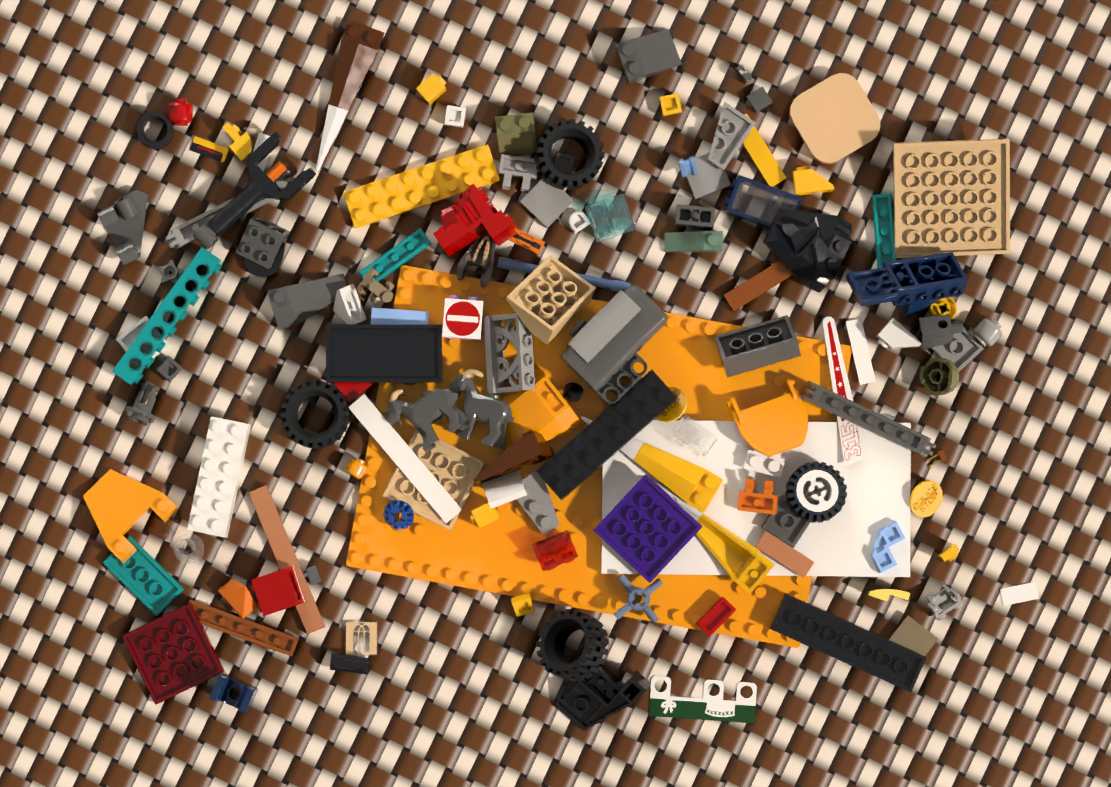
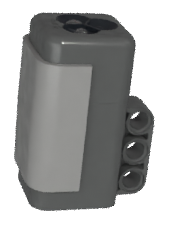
M630 285L624 292L620 290L567 343L568 348L560 355V359L604 402L614 404L646 373L647 364L637 352L667 323L668 317L638 286ZM641 363L644 367L643 372L636 373L633 370V365ZM622 376L630 379L629 386L623 387L620 385L619 380ZM608 390L616 392L615 400L610 401L606 398Z

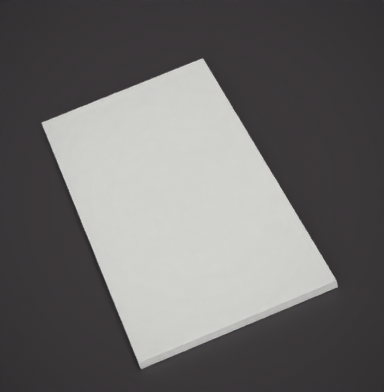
M653 420L634 437V439L702 467L723 479V483L703 514L754 547L766 531L761 526L769 514L737 510L739 491H745L746 478L756 479L755 493H764L765 480L775 481L773 495H778L779 500L781 495L785 496L788 479L801 465L818 461V463L825 462L828 466H834L833 469L840 472L839 475L845 479L843 482L847 485L846 502L840 512L830 520L823 521L822 523H810L793 548L814 561L806 576L910 577V450L859 427L864 459L844 466L838 422H808V430L803 444L781 453L780 458L786 460L780 478L743 468L747 451H753L754 449L743 439L735 421L675 420L665 423ZM900 423L911 429V423ZM621 450L602 465V520L645 474L671 493H675ZM816 480V482L822 483L824 487L818 491L814 489L810 494L806 495L809 485L805 483L803 487L805 499L814 505L817 504L808 500L811 495H818L826 490L824 500L827 501L829 498L828 487L820 480ZM897 521L905 536V539L889 547L897 565L879 573L871 558L878 531ZM696 534L659 573L674 575H729ZM602 539L601 574H639ZM760 551L762 555L775 564L766 576H799Z

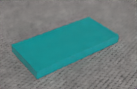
M129 535L126 539L137 551L124 564L113 553L103 561V564L158 617L184 588Z

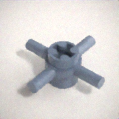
M624 574L617 579L628 591L627 603L614 613L615 617L619 620L631 609L643 610L653 624L656 623L659 618L649 607L650 594L663 585L662 581L658 578L643 589L640 587L634 588ZM635 594L643 595V602L641 604L633 602Z

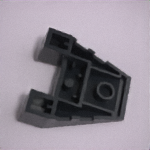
M585 641L576 651L572 663L582 654ZM599 664L600 670L597 673L591 672L593 677L589 679L585 677L584 681L565 679L555 706L585 731L605 718L634 704L647 690L651 682L636 670L623 683L605 666Z

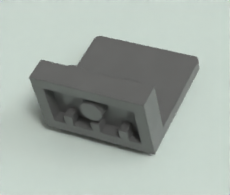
M255 215L250 219L236 253L270 269L282 242L287 239L290 231Z

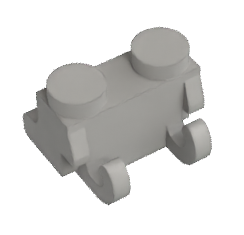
M943 584V590L933 597L929 594L926 596L929 601L928 607L937 620L944 619L946 613L952 609H959L963 603L959 593L953 587L950 589L946 584Z

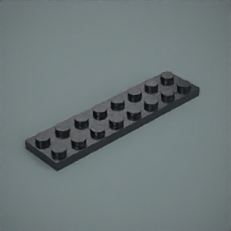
M653 370L649 371L616 403L608 407L536 472L560 500H563L678 398Z
M784 594L769 628L909 692H912L927 658L788 594Z

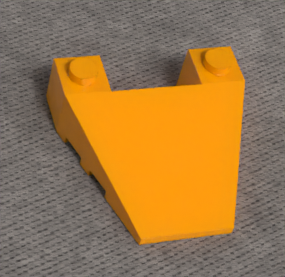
M112 469L83 495L107 548L123 564L137 551L123 535L151 509L165 523L178 510L177 506L164 493Z

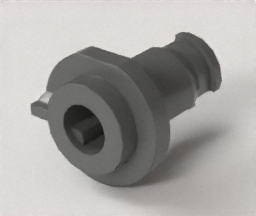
M143 382L133 407L127 406L125 414L130 421L147 426L148 423H154L155 416L151 414V411L156 401V394L160 389L157 386H153L147 404H143L142 402L148 388L147 383Z

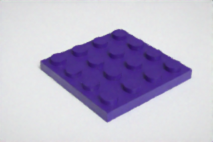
M645 474L593 531L650 583L703 526L652 478Z

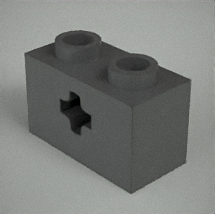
M677 204L674 226L713 229L715 208Z

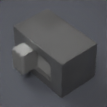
M316 565L306 569L307 573H304V576L309 577L311 585L322 582Z

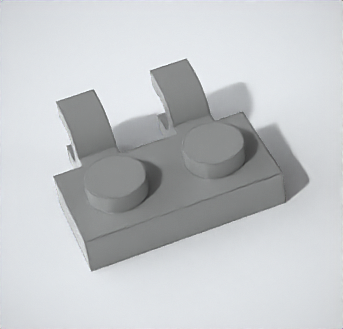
M501 154L498 174L504 175L502 189L510 190L512 176L523 178L521 192L528 193L530 180H536L537 178L536 167L538 163H534L532 158Z

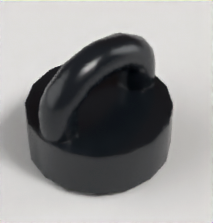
M573 382L567 383L563 391V397L570 402L579 401L583 394L582 386Z

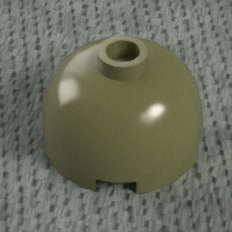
M942 357L929 359L921 367L919 374L920 383L924 385L927 390L926 392L934 396L949 394L955 389L959 381V371L956 365L951 360Z

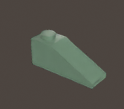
M723 231L664 233V252L722 253Z

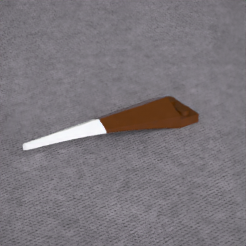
M349 20L347 22L341 39L316 166L317 171L320 170L339 128L379 52L385 34L382 31Z

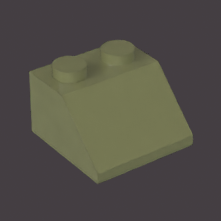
M533 112L495 117L500 158L501 154L511 156L536 154L534 153L537 142Z

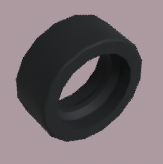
M149 112L138 121L136 128L137 136L148 148H164L173 139L174 127L172 122L163 113ZM154 119L164 122L167 129L165 137L156 142L147 139L144 133L145 125Z

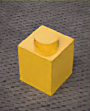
M431 74L416 90L431 105L446 91L444 86L446 82L440 75L436 77L434 74Z
M489 503L472 510L473 515L470 516L474 526L478 525L479 528L501 518L496 507L490 508Z

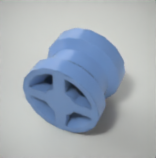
M694 156L689 157L687 160L678 159L682 178L690 174L693 176L697 175Z

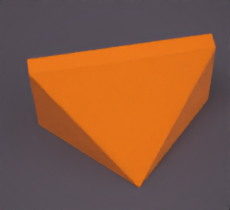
M233 578L218 590L219 594L242 619L258 607L247 587Z

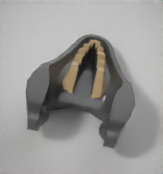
M488 232L477 238L459 261L457 267L458 280L462 281L465 278L467 267L477 266L486 271L483 279L480 281L481 287H486L492 276L495 242Z

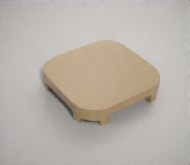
M838 73L830 76L798 95L790 106L789 118L791 123L794 124L814 160L823 164L831 165L873 141L880 131V119L859 82L847 73Z

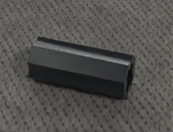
M332 653L330 670L368 675L370 658Z

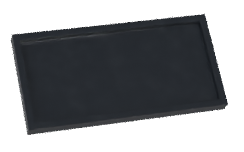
M326 324V383H442V325Z

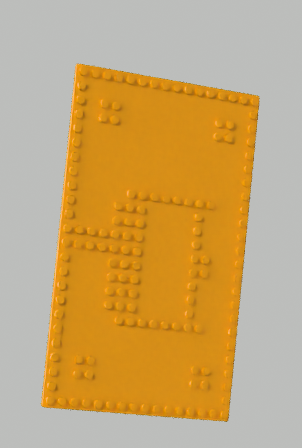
M403 265L400 268L393 309L430 312L429 325H442L443 330L445 298H449L450 295L461 296V299L468 300L469 297H479L480 301H484L483 317L513 314L516 312L506 301V297L517 285L488 281L486 287L482 288L480 285L482 279L465 276L460 281L456 274ZM591 299L590 303L548 344H545L532 334L534 362L548 377L562 397L567 383H577L583 388V394L579 401L570 402L565 399L581 423L567 434L547 441L555 454L588 426L581 417L594 421L612 405L604 402L560 359V355L568 348L567 343L573 338L569 331L581 319L588 323L608 302ZM664 312L668 317L667 323L637 352L647 364V371L641 378L653 370L667 387L678 388L687 397L688 405L686 411L677 420L734 421L731 414L732 409H728L726 405L730 398L733 397L740 411L789 394L784 383L785 378L794 380L795 386L793 387L798 390L800 397L802 395L810 397V394L804 392L805 388L812 391L814 389L807 385L808 381L833 392L826 342L797 336L801 356L727 377L714 337L745 327ZM484 318L481 341L442 337V383H416L414 385L379 383L375 407L386 420L389 398L393 391L402 389L407 394L399 400L415 403L422 398L421 395L426 391H434L435 389L450 390V384L469 369L478 370L483 373L484 377L475 375L473 380L482 395L488 396ZM508 320L502 321V326L504 328H506V323ZM516 320L512 323L511 329L516 325ZM509 340L508 346L504 350V358L508 360L511 366L516 358L517 350ZM840 344L848 375L852 348L849 345ZM635 363L633 370L636 373H641L644 367L641 363ZM622 376L619 383L621 386L627 387L630 384V379ZM509 379L506 381V387L511 386ZM614 390L606 392L608 400L616 399L617 395ZM461 392L455 404L464 413V392ZM506 393L495 394V395H498V396H499V400H502V398L504 397V395H505ZM802 400L807 412L808 422H838L836 415ZM403 416L401 418L402 425L395 423L391 426L408 445L417 428ZM446 416L437 423L432 424L440 440L484 461L485 465L482 471L505 451L497 447L481 444L482 440L490 432L486 423L476 421L471 440L455 435L457 430L450 432L448 428L450 421ZM370 434L364 463L367 470L361 479L346 560L347 566L514 597L530 593L532 600L613 615L627 603L628 591L617 579L622 574H601L602 538L593 531L602 521V466L563 500H560L546 483L560 525L545 536L517 500L496 507L501 517L500 519L482 528H479L478 525L474 526L470 518L473 515L471 511L488 503L483 484L478 483L474 484L451 531L414 513L412 524L407 529L398 531V529L391 528L388 523H385L384 510L392 501L382 496L397 465ZM549 459L535 465H522L521 470H519L522 480ZM400 510V512H398L397 514L394 513V514L396 515V517H395V518H396V519H395L396 521H397L399 518H402V517H401V514H402L401 512H402V510ZM624 574L634 588L640 587L645 589L658 578L662 581L663 585L650 594L649 607L659 618L657 623L703 631L696 622L723 596L736 611L714 633L794 648L800 646V642L769 628L784 594H788L805 603L808 602L812 576H805V578L801 576H765L749 594L730 575L658 574L649 583L641 574ZM634 595L635 599L633 602L641 604L643 602V595ZM631 609L624 615V617L651 621L643 610Z

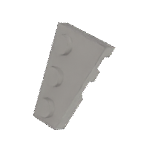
M724 102L708 161L724 171L756 122Z
M535 470L522 480L527 495L516 500L545 536L560 524L546 483Z

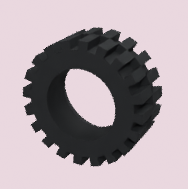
M564 119L560 120L558 124H552L539 138L534 153H536L534 163H538L537 171L543 173L541 178L544 181L548 179L550 181L549 185L553 187L556 184L558 189L561 190L564 188L574 190L575 187L579 189L586 183L588 184L599 172L603 165L602 159L605 157V152H602L604 144L598 141L600 135L592 132L594 128L591 125L588 128L585 127L586 122L580 121L575 123L576 119H570L568 122ZM572 139L582 146L586 160L581 170L567 173L555 166L551 157V149L556 141Z
M311 381L303 382L298 387L295 386L292 389L293 391L286 395V400L281 406L283 408L281 413L282 426L286 430V434L294 442L304 447L321 449L335 444L334 442L343 437V433L348 428V422H350V409L348 408L346 398L338 389L326 382ZM315 396L323 397L333 406V423L322 433H308L299 424V407L308 398Z
M565 609V612L560 610L556 612L557 616L551 615L549 617L551 622H544L542 625L545 628L544 632L539 631L538 636L541 637V641L536 642V646L540 647V650L536 651L537 656L542 658L539 661L540 664L545 666L544 669L547 672L570 681H584V677L588 679L593 677L591 672L597 673L600 670L598 665H604L606 660L602 659L604 654L608 655L609 651L605 649V645H609V639L604 638V636L608 635L607 631L602 629L604 625L590 615L571 609ZM582 629L585 634L583 652L575 662L569 664L564 654L565 643L573 632Z

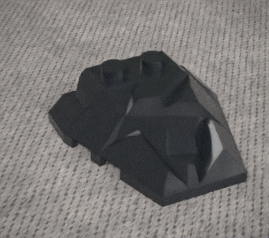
M779 208L763 243L778 259H781L787 265L786 268L799 278L798 281L802 285L820 293L826 287L829 279H833L836 276L851 244L849 236L852 232V224L835 215Z

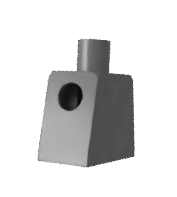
M949 315L919 318V337L922 343V350L953 342V334L964 332L962 321L951 322Z

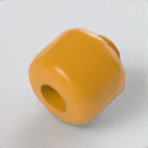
M353 458L345 467V471L356 479H361L367 467L362 459L358 458L356 460Z

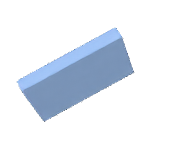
M372 307L371 324L429 325L430 312Z

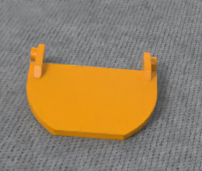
M784 379L789 394L740 411L733 397L726 402L727 408L732 409L731 414L743 439L754 450L765 456L771 457L799 447L806 438L808 430L807 412L798 390L793 387L795 386L793 379Z

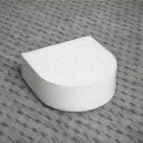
M581 211L572 212L568 218V224L574 234L591 224L587 216Z

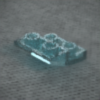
M624 193L585 206L597 243L636 230Z

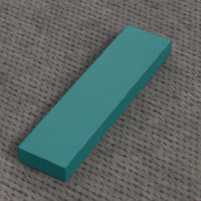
M891 193L871 195L877 268H882L884 262L896 261Z
M419 228L358 273L363 277L373 267L379 272L378 276L374 275L373 277L380 282L432 243L422 229Z

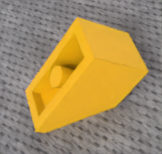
M807 166L797 167L796 171L792 172L794 195L796 196L832 192L834 190V185L813 169H807Z

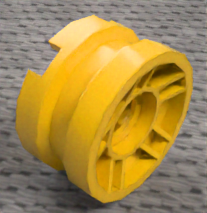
M951 297L936 301L928 309L930 316L949 315L950 320L957 313L956 302ZM945 306L946 312L941 313L939 307Z

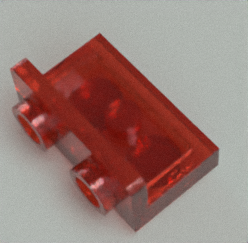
M568 530L532 544L542 571L553 570L558 565L570 563L578 557Z

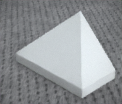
M354 284L337 290L333 311L347 324H357L367 320Z

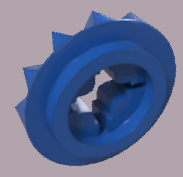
M394 500L385 507L383 516L385 517V523H388L391 528L398 529L399 531L407 529L412 524L414 512L412 507L405 501ZM400 510H402V512H401V513H402V514H401V517H402V518H399V519L396 521V520H395V519H396V518H395L396 515H395L394 513L397 514L398 512H400Z

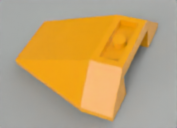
M535 362V390L508 392L502 398V401L507 402L511 407L512 416L515 417L506 427L507 440L505 450L517 439L522 438V434L525 432L541 433L544 439L548 441L567 434L581 423L569 404ZM515 379L514 381L519 385V379Z

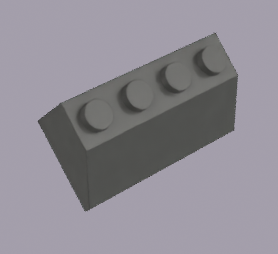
M788 315L714 337L727 377L801 356L798 339Z

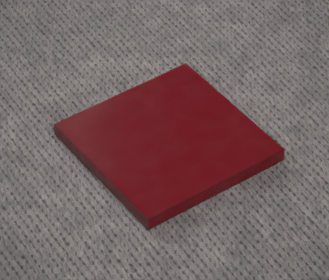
M191 602L122 635L155 705L225 672Z

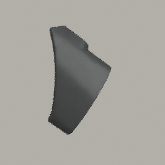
M138 189L115 201L114 205L97 213L101 223L112 238L117 254L124 265L141 256L148 193Z

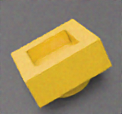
M678 93L659 97L663 117L682 113Z
M952 544L941 552L938 557L942 562L946 560L951 562L958 556L957 552L960 549L956 544Z
M530 593L511 598L517 617L535 612Z

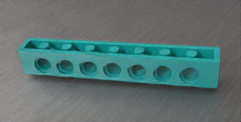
M201 247L112 371L130 385L139 383L143 377L141 372L145 367L149 368L155 359L152 357L155 352L160 353L166 345L163 341L167 336L172 337L177 330L175 327L179 320L182 322L188 315L186 311L190 305L194 306L200 298L198 293L201 289L205 291L211 283L208 279L212 274L216 275L221 269V260ZM201 265L206 266L208 269L207 274L204 276L197 274V268ZM194 281L196 289L194 291L186 290L187 282ZM179 296L185 299V304L182 307H177L174 303L175 299ZM166 312L173 313L174 319L172 322L167 323L164 321L163 316ZM159 327L162 329L163 334L160 338L153 337L152 331L154 328ZM144 343L151 345V351L148 354H143L141 351V346ZM136 358L140 361V366L134 370L130 367V361Z

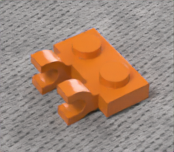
M746 478L745 491H739L737 510L776 515L778 495H773L775 481L765 480L764 493H755L756 479Z

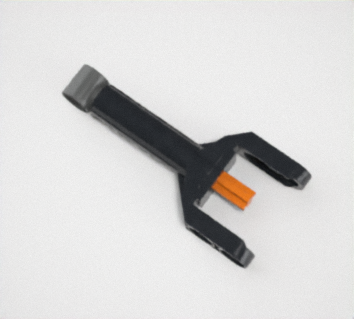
M278 132L273 133L249 155L248 185L207 222L208 226L204 224L193 234L206 250L218 241L219 238L216 235H223L261 198L290 200L316 175L312 168L302 171L280 192L274 181L287 168L279 161L265 174L257 166L278 146L282 139Z

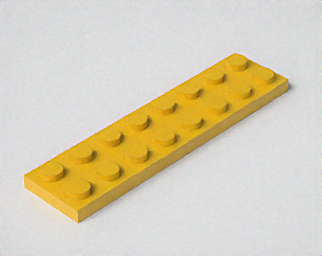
M487 144L344 191L343 193L354 227L357 229L463 194L473 183L479 188L499 182L500 178L489 145Z

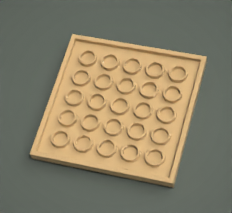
M1010 139L893 143L895 258L922 257L953 252L955 256L1010 254Z

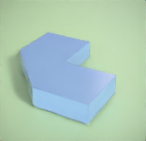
M897 521L878 531L871 558L879 573L897 565L889 549L890 546L905 539Z

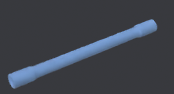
M499 257L497 268L531 274L539 265ZM576 273L595 287L610 289L615 292L620 290L624 292L631 284Z

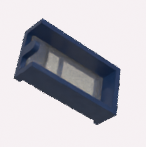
M739 175L737 179H733L730 190H733L731 197L727 196L723 207L727 208L726 214L770 228L779 208L799 210L804 198Z

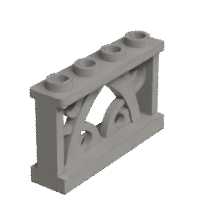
M516 313L483 317L488 393L501 394L535 390L532 333ZM508 320L506 323V328H504L502 326V321ZM516 320V325L511 329L512 323ZM509 340L517 350L516 358L511 366L508 360L504 358V350L508 346ZM513 375L516 379H519V385L514 381ZM508 379L511 384V387H506V381Z

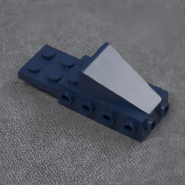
M953 252L884 262L882 268L847 273L846 280L861 306L892 302L893 306L899 307L905 319L912 317L942 298L962 295L968 282V278Z

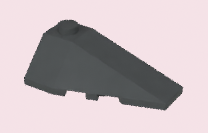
M344 274L268 291L279 330L297 326L324 307L335 302L337 290L347 286Z

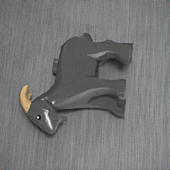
M469 369L459 375L449 386L451 391L458 393V398L461 392H464V414L472 424L463 431L457 429L455 435L471 440L476 421L489 424L490 430L488 436L482 440L481 444L505 450L507 440L506 427L515 418L512 416V409L507 402L499 400L498 395L488 393V396L482 395L476 387L473 376L484 377V375L478 370Z
M397 389L390 395L387 407L388 423L391 425L395 423L402 425L401 418L404 416L420 432L425 452L435 448L436 444L434 442L439 441L432 424L442 420L445 416L450 421L448 426L450 432H454L457 429L463 431L472 425L465 414L456 407L455 402L458 399V393L453 394L448 389L426 391L421 395L422 398L415 403L399 400L407 394L402 389Z

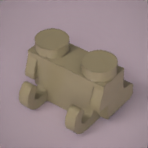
M372 267L362 277L364 280L359 284L357 291L363 294L365 292L363 288L366 287L373 292L370 298L373 304L378 302L376 300L377 297L381 301L388 303L393 299L394 294L391 290L394 288V284L387 281L386 287H384L373 277L374 275L378 276L379 272Z

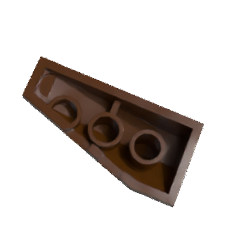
M525 432L522 434V438L517 439L473 481L474 483L482 484L505 475V471L513 472L521 470L522 465L540 463L551 458L555 453L541 433Z

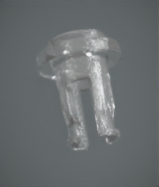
M183 534L175 541L174 554L182 563H196L204 555V542L196 534ZM186 544H188V546H191V549L193 550L191 554H188V551H185Z

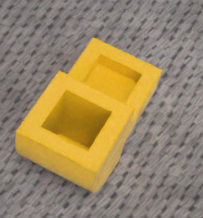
M227 123L223 126V129L235 141L229 147L245 163L253 151L252 139L247 132L240 136L242 133L235 124L231 126Z

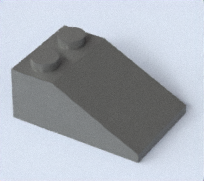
M669 29L634 38L615 46L628 85L682 65Z

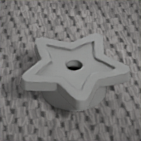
M170 260L166 266L158 267L162 272V283L169 280L176 283L178 275L183 272L182 268L175 267L173 260Z

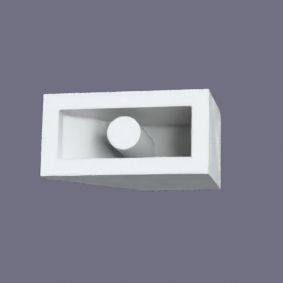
M894 318L876 336L879 339L877 342L885 349L887 347L890 349L915 348L922 344Z

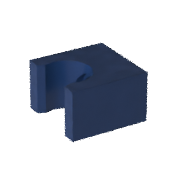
M222 674L218 676L209 699L229 704L237 708L238 711L247 713L250 711L258 688ZM232 688H237L240 691L238 698L231 696Z

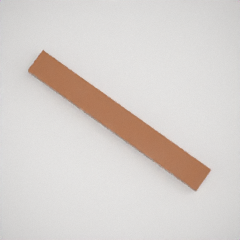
M267 485L248 492L280 570L290 566L294 568L305 600L304 603L296 605V608L307 634L326 627Z

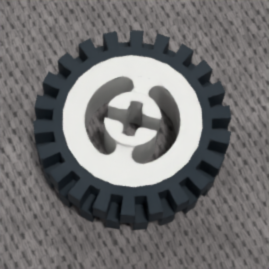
M814 461L813 463L808 462L803 466L801 465L793 472L786 484L785 496H787V505L789 504L790 510L796 513L795 516H800L803 521L808 520L810 523H822L823 521L830 520L840 512L846 502L847 485L843 482L845 480L844 477L839 475L840 472L833 469L834 466H828L825 462L818 463V461ZM816 480H820L828 487L829 498L827 501L824 500L826 490L818 495H811L808 500L817 504L814 505L805 499L803 487L805 483L809 485L806 495L810 494L814 489L818 491L824 487L822 483L816 482Z

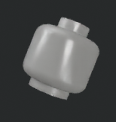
M985 318L974 328L975 335L973 337L983 347H991L1002 336V331L1000 330L1002 326L995 319L989 320Z

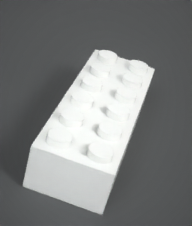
M211 416L187 530L228 538L251 428L250 424Z

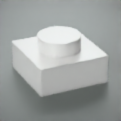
M447 105L444 125L463 128L466 108Z

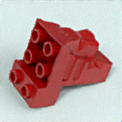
M473 183L463 192V197L454 202V205L441 210L440 218L444 226L433 233L444 251L451 257L486 232L500 246L517 234L514 230L517 226L508 213L504 215L501 210L497 211L491 202L487 203L490 200L481 187L477 188Z

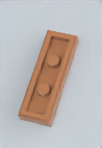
M767 531L763 533L755 546L803 578H805L814 564V561Z

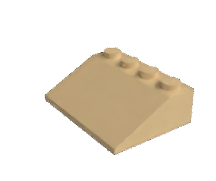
M549 255L506 297V301L529 331L545 344H548L590 303L596 288L556 258Z

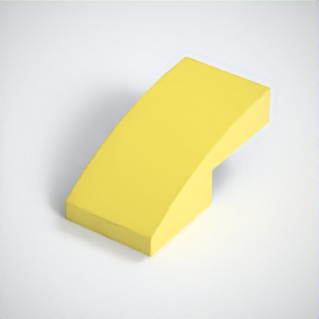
M875 589L868 591L867 595L888 601L889 595L908 600L910 593L895 589Z

